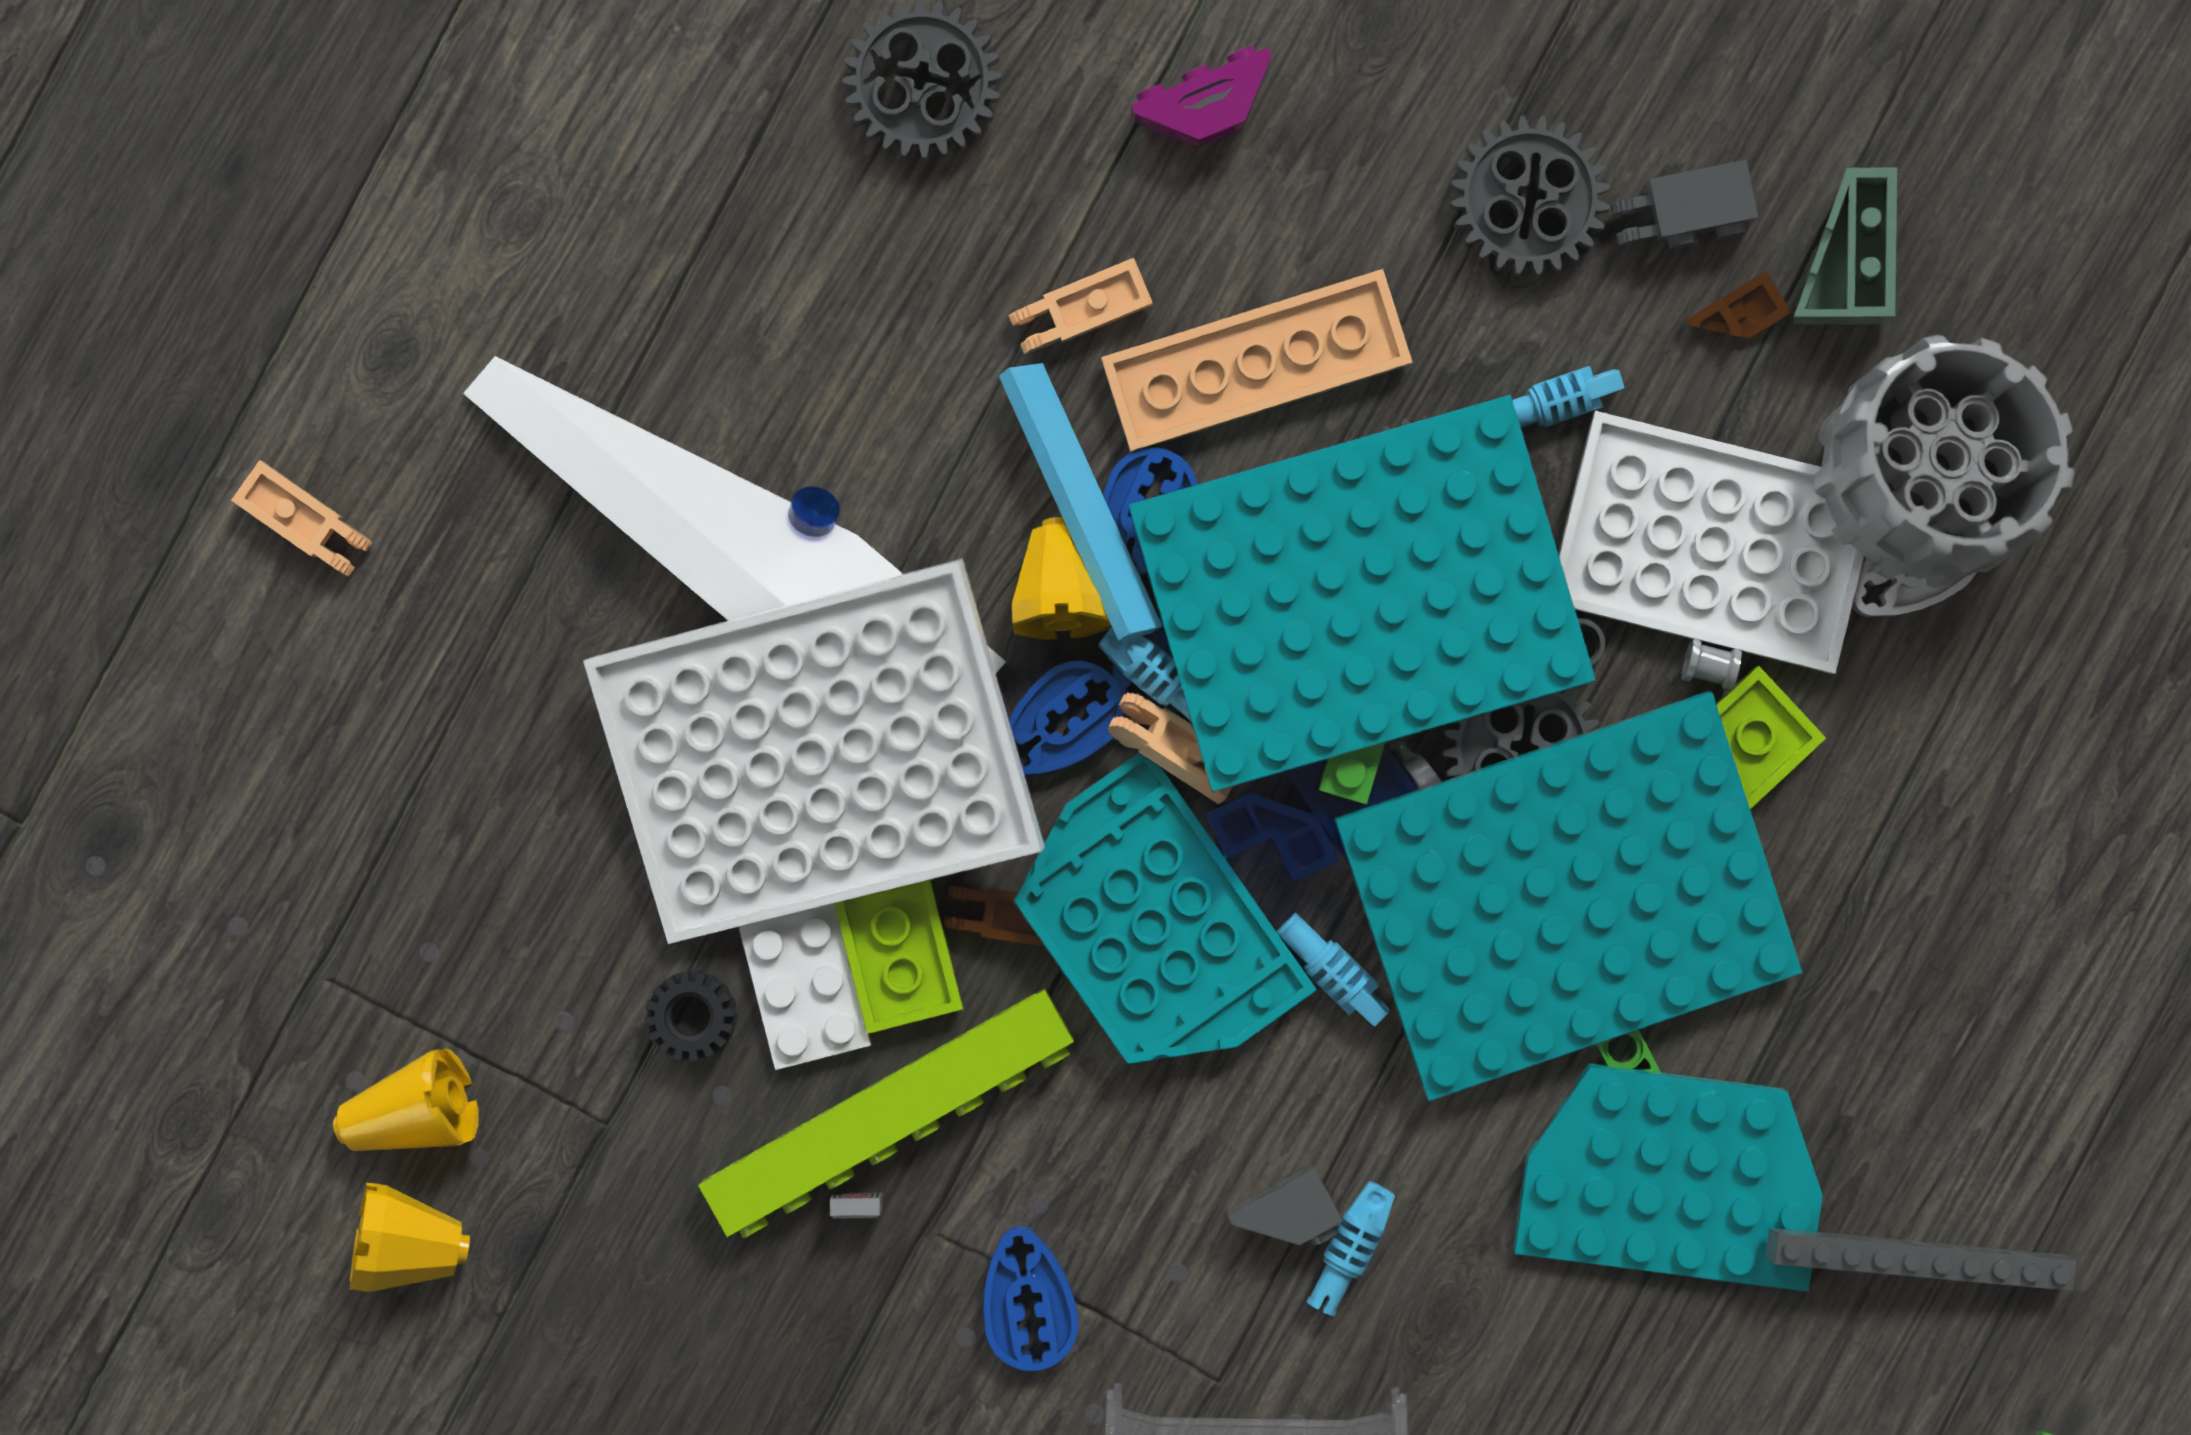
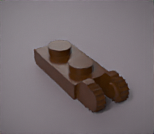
M949 885L947 896L953 897L954 900L986 902L983 921L968 919L967 916L956 914L944 915L943 927L979 932L981 937L1043 946L1013 903L1017 892L988 888V891Z

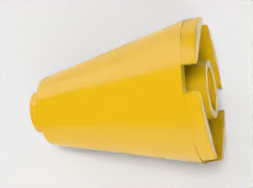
M447 1048L431 1050L341 1104L338 1108L337 1116L333 1120L335 1135L341 1144H345L352 1151L460 1146L465 1142L473 1140L478 1129L479 1110L477 1100L468 1102L464 1086L472 1084L470 1076L460 1058L452 1050Z

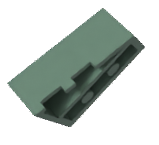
M1897 167L1846 168L1792 325L1893 324L1896 300Z

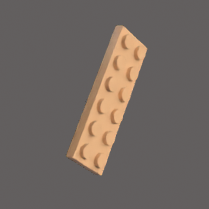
M1383 269L1101 357L1130 453L1409 366L1413 363Z

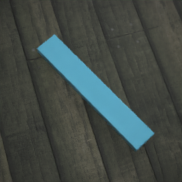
M1043 363L1008 368L999 375L1000 381L1089 577L1100 596L1101 603L1118 641L1155 632L1162 627V624Z

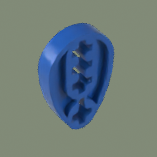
M1161 448L1136 450L1121 459L1112 470L1103 493V497L1125 545H1127L1128 540H1135L1131 558L1133 563L1137 564L1136 569L1140 577L1148 572L1136 531L1133 528L1132 517L1128 516L1130 512L1128 506L1129 504L1144 500V497L1138 493L1141 486L1150 488L1152 485L1154 474L1148 471V468L1151 464L1159 466L1163 460L1171 462L1170 471L1177 476L1173 482L1170 480L1163 482L1160 490L1162 495L1198 485L1196 476L1187 462L1177 454Z
M1069 661L1050 669L1028 690L1009 718L1014 740L1020 745L1031 741L1036 736H1041V741L1028 754L1032 762L1026 767L1022 765L1024 775L1047 773L1070 766L1089 757L1113 739V736H1110L1111 734L1108 733V727L1113 718H1116V716L1123 717L1124 713L1119 709V703L1123 697L1121 689L1110 673L1090 662ZM1091 679L1097 684L1103 681L1109 684L1110 689L1105 693L1109 701L1105 705L1101 706L1097 701L1089 704L1086 710L1090 716L1084 721H1081L1077 716L1070 719L1067 723L1070 732L1065 736H1062L1059 732H1054L1051 735L1047 733L1045 727L1048 726L1050 721L1046 715L1052 710H1055L1059 715L1067 711L1069 705L1066 699L1073 694L1077 699L1086 696L1088 689L1085 684Z
M1019 1225L1009 1228L1002 1234L991 1258L985 1283L983 1306L985 1333L991 1349L1009 1366L1025 1371L1044 1370L1059 1363L1072 1349L1078 1334L1079 1317L1077 1306L1066 1273L1052 1249L1033 1229L1027 1226ZM1022 1236L1025 1244H1033L1034 1250L1027 1253L1026 1274L1021 1273L1016 1255H1007L1006 1248L1013 1246L1014 1237ZM1024 1285H1030L1033 1293H1041L1042 1299L1035 1301L1034 1311L1036 1317H1045L1046 1323L1039 1325L1038 1336L1041 1342H1049L1050 1347L1043 1350L1042 1358L1033 1359L1032 1353L1029 1351L1023 1352L1021 1347L1029 1343L1030 1335L1027 1327H1019L1018 1321L1025 1319L1026 1311L1023 1303H1015L1014 1297L1021 1295V1288Z

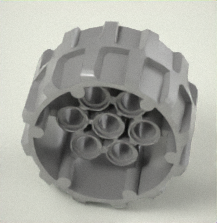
M1934 335L1922 338L1903 354L1884 358L1849 388L1843 403L1823 420L1818 432V439L1824 446L1822 468L1813 476L1814 488L1817 495L1826 499L1831 515L1837 525L1832 529V532L1840 544H1852L1866 558L1876 563L1873 571L1889 580L1899 574L1926 578L1927 586L1938 588L1948 587L1976 572H1988L2041 538L2052 525L2053 519L2047 514L2055 501L2072 490L2075 476L2074 469L2067 467L2068 451L2066 436L2073 429L2068 414L2060 415L2055 402L2046 390L2047 378L2034 365L2028 369L2025 368L2022 364L2003 354L1999 343L1985 338H1979L1972 344H1951L1944 336ZM1943 394L1956 399L1959 403L1950 408V404ZM1896 399L1899 406L1891 415L1890 425L1892 431L1888 432L1883 424L1875 423L1878 409L1886 407ZM1914 409H1918L1926 416L1927 426L1922 425L1916 420L1913 412ZM1962 419H1971L1975 426V432L1968 430L1964 426ZM1888 447L1894 448L1899 452L1902 458V465L1896 464L1891 460L1888 455ZM1936 453L1943 455L1948 460L1950 471L1943 469L1938 464ZM1984 459L1991 461L1995 465L1997 477L1987 471ZM1886 484H1892L1894 488L1892 493ZM1910 492L1917 493L1922 498L1924 507H1916L1912 503ZM1996 492L1999 497L2008 499V505L2004 518L1991 527L1988 518L1992 516L1996 509L1994 493ZM1959 498H1963L1970 504L1972 516L1964 513L1960 508ZM1936 516L1937 522L1944 530L1958 535L1964 533L1966 538L1941 533L1928 527L1926 524L1931 518Z

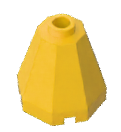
M1063 517L1045 519L1042 521L1041 527L1032 529L1012 601V622L1015 635L1050 640L1057 639L1055 631L1071 630L1070 638H1084L1109 630L1112 627L1101 603L1100 596L1089 577Z
M366 1182L359 1216H361L359 1228L356 1230L350 1271V1290L372 1292L453 1276L457 1264L466 1265L470 1235L462 1234V1222L387 1185Z

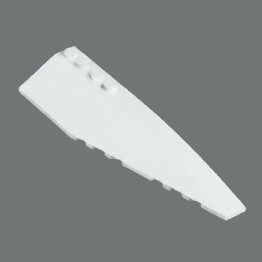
M496 356L463 393L728 621L903 575L858 535L834 523L830 527V522L822 517H819L821 518L819 520L822 521H817L813 524L809 523L804 517L807 511L801 507H796L795 504ZM988 647L994 671L997 674L1006 661Z

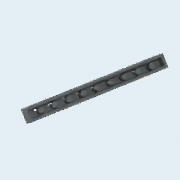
M1769 1228L1765 1256L1767 1260L1778 1265L2073 1291L2077 1261L2063 1254Z

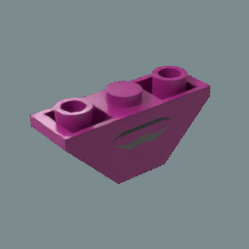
M1249 46L1227 57L1228 64L1210 70L1208 65H1204L1181 76L1183 83L1166 90L1163 84L1147 88L1136 95L1138 101L1131 104V116L1137 124L1196 148L1244 129L1270 65V51L1266 47L1256 52L1254 46Z

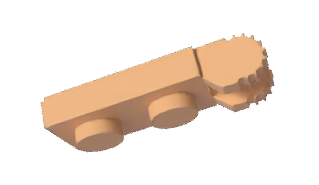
M1132 258L1043 295L1044 299L1016 310L1008 316L1012 325L1015 326L1027 324L1047 312L1050 313L1055 328L1029 336L1024 342H1021L1024 354H1029L1052 345L1059 340L1062 343L1148 308L1153 305V302L1136 261Z
M261 460L258 461L231 500L311 557L318 556L348 577L355 567L351 565L347 558L324 546L329 537L336 531L346 538L349 544L364 551H367L373 543L357 530L341 521L343 519L341 515Z
M1133 692L1124 694L1119 703V709L1126 716H1130L1132 720L1122 716L1113 718L1108 727L1110 736L1119 740L1126 747L1139 749L1138 752L1217 804L1227 799L1232 787L1215 792L1211 791L1192 724L1166 707L1162 709L1148 699H1144L1143 696H1139V694H1134ZM1139 724L1150 725V727L1148 730H1146Z

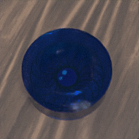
M815 486L804 487L794 494L788 509V518L792 526L800 533L813 537L823 536L831 532L836 524L840 513L839 503L834 495L823 488Z

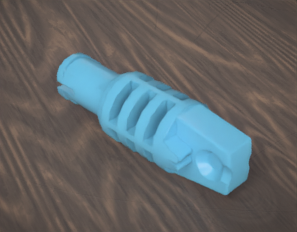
M1587 366L1531 385V388L1527 389V395L1512 401L1521 428L1537 423L1539 427H1548L1602 408L1603 405L1600 397L1622 390L1625 387L1619 370L1612 369L1593 376L1591 367Z
M1111 627L1098 644L1101 650L1125 677L1159 705L1167 706L1170 703L1191 721L1173 658L1154 642L1143 636L1118 641Z
M1296 912L1276 931L1280 938L1306 963L1304 968L1307 971L1305 973L1349 1016L1357 1010L1375 1027L1389 1014V1006L1374 992L1380 984L1337 942L1333 943L1329 940L1326 943Z
M1368 1181L1348 1210L1344 1212L1342 1216L1343 1222L1338 1224L1336 1228L1338 1233L1331 1238L1323 1254V1261L1326 1263V1266L1311 1296L1306 1301L1309 1305L1319 1310L1324 1298L1328 1296L1323 1305V1312L1330 1316L1336 1315V1310L1353 1278L1358 1279L1360 1275H1363L1385 1232L1384 1228L1395 1198L1393 1192L1377 1183Z

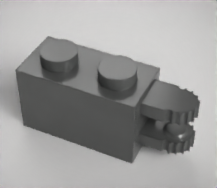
M1747 159L1652 178L1642 187L1643 196L1624 199L1610 204L1612 215L1626 216L1643 210H1647L1650 226L1632 227L1616 234L1618 245L1621 246L1653 240L1654 244L1668 242L1669 249L1682 248L1698 243V235L1716 232L1717 239L1743 235L1747 233L1745 226L1750 225L1759 218Z

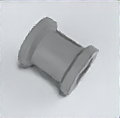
M1692 638L1684 657L1681 680L1690 682L1693 678L1720 684L1722 690L1731 692L1738 676L1742 651L1733 648L1729 652L1701 644V640Z

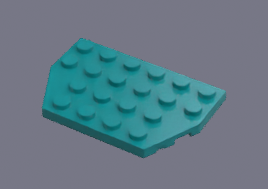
M1140 753L1064 805L1044 842L1045 848L1037 855L1013 900V903L1126 1064L1238 1047L1317 990L1163 769Z
M1588 1063L1575 1082L1574 1089L1568 1097L1564 1098L1538 1141H1534L1526 1153L1513 1245L1514 1253L1809 1292L1811 1267L1778 1265L1765 1258L1769 1228L1818 1231L1823 1197L1788 1092L1784 1088Z

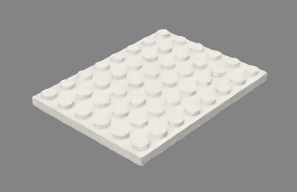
M963 559L590 657L583 661L668 944L1042 852L1045 848Z

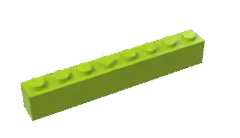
M1043 988L709 1176L698 1186L725 1235L729 1237L739 1231L741 1236L745 1238L768 1225L769 1223L765 1216L782 1207L785 1213L788 1214L811 1201L812 1198L808 1192L817 1186L826 1183L830 1190L855 1176L851 1167L868 1158L871 1164L875 1165L898 1151L894 1143L912 1134L914 1140L917 1141L941 1127L937 1119L952 1110H955L958 1117L977 1108L984 1103L980 1095L991 1088L998 1086L1002 1093L1027 1079L1023 1070L1041 1061L1043 1067L1047 1068L1067 1057L1070 1053L1066 1046L1074 1042V1037L1047 989Z

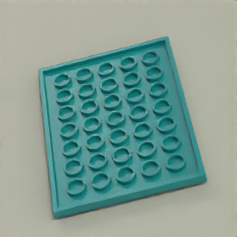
M1511 395L1129 504L1128 506L1212 792L1596 681Z
M1707 691L1334 818L1428 1101L1802 973L1713 692Z

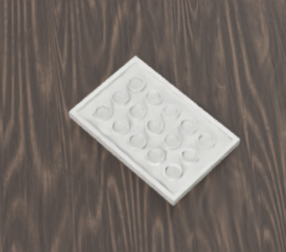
M1598 411L1592 413L1558 551L1576 611L1689 639L1694 638L1701 640V642L1729 649L1735 648L1745 653L1835 674L1864 555L1852 544L1841 545L1832 532V529L1837 525L1831 515L1826 499L1817 495L1814 488L1813 476L1822 467Z

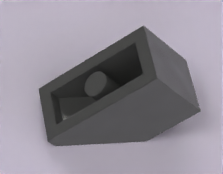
M1312 1164L1226 1210L1233 1226L1297 1245L1307 1241L1310 1242L1311 1246L1319 1245L1338 1233L1335 1226L1343 1222Z

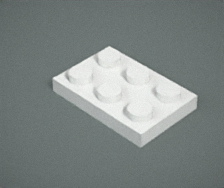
M834 903L739 926L775 1070L872 1045L870 1035L866 1031Z

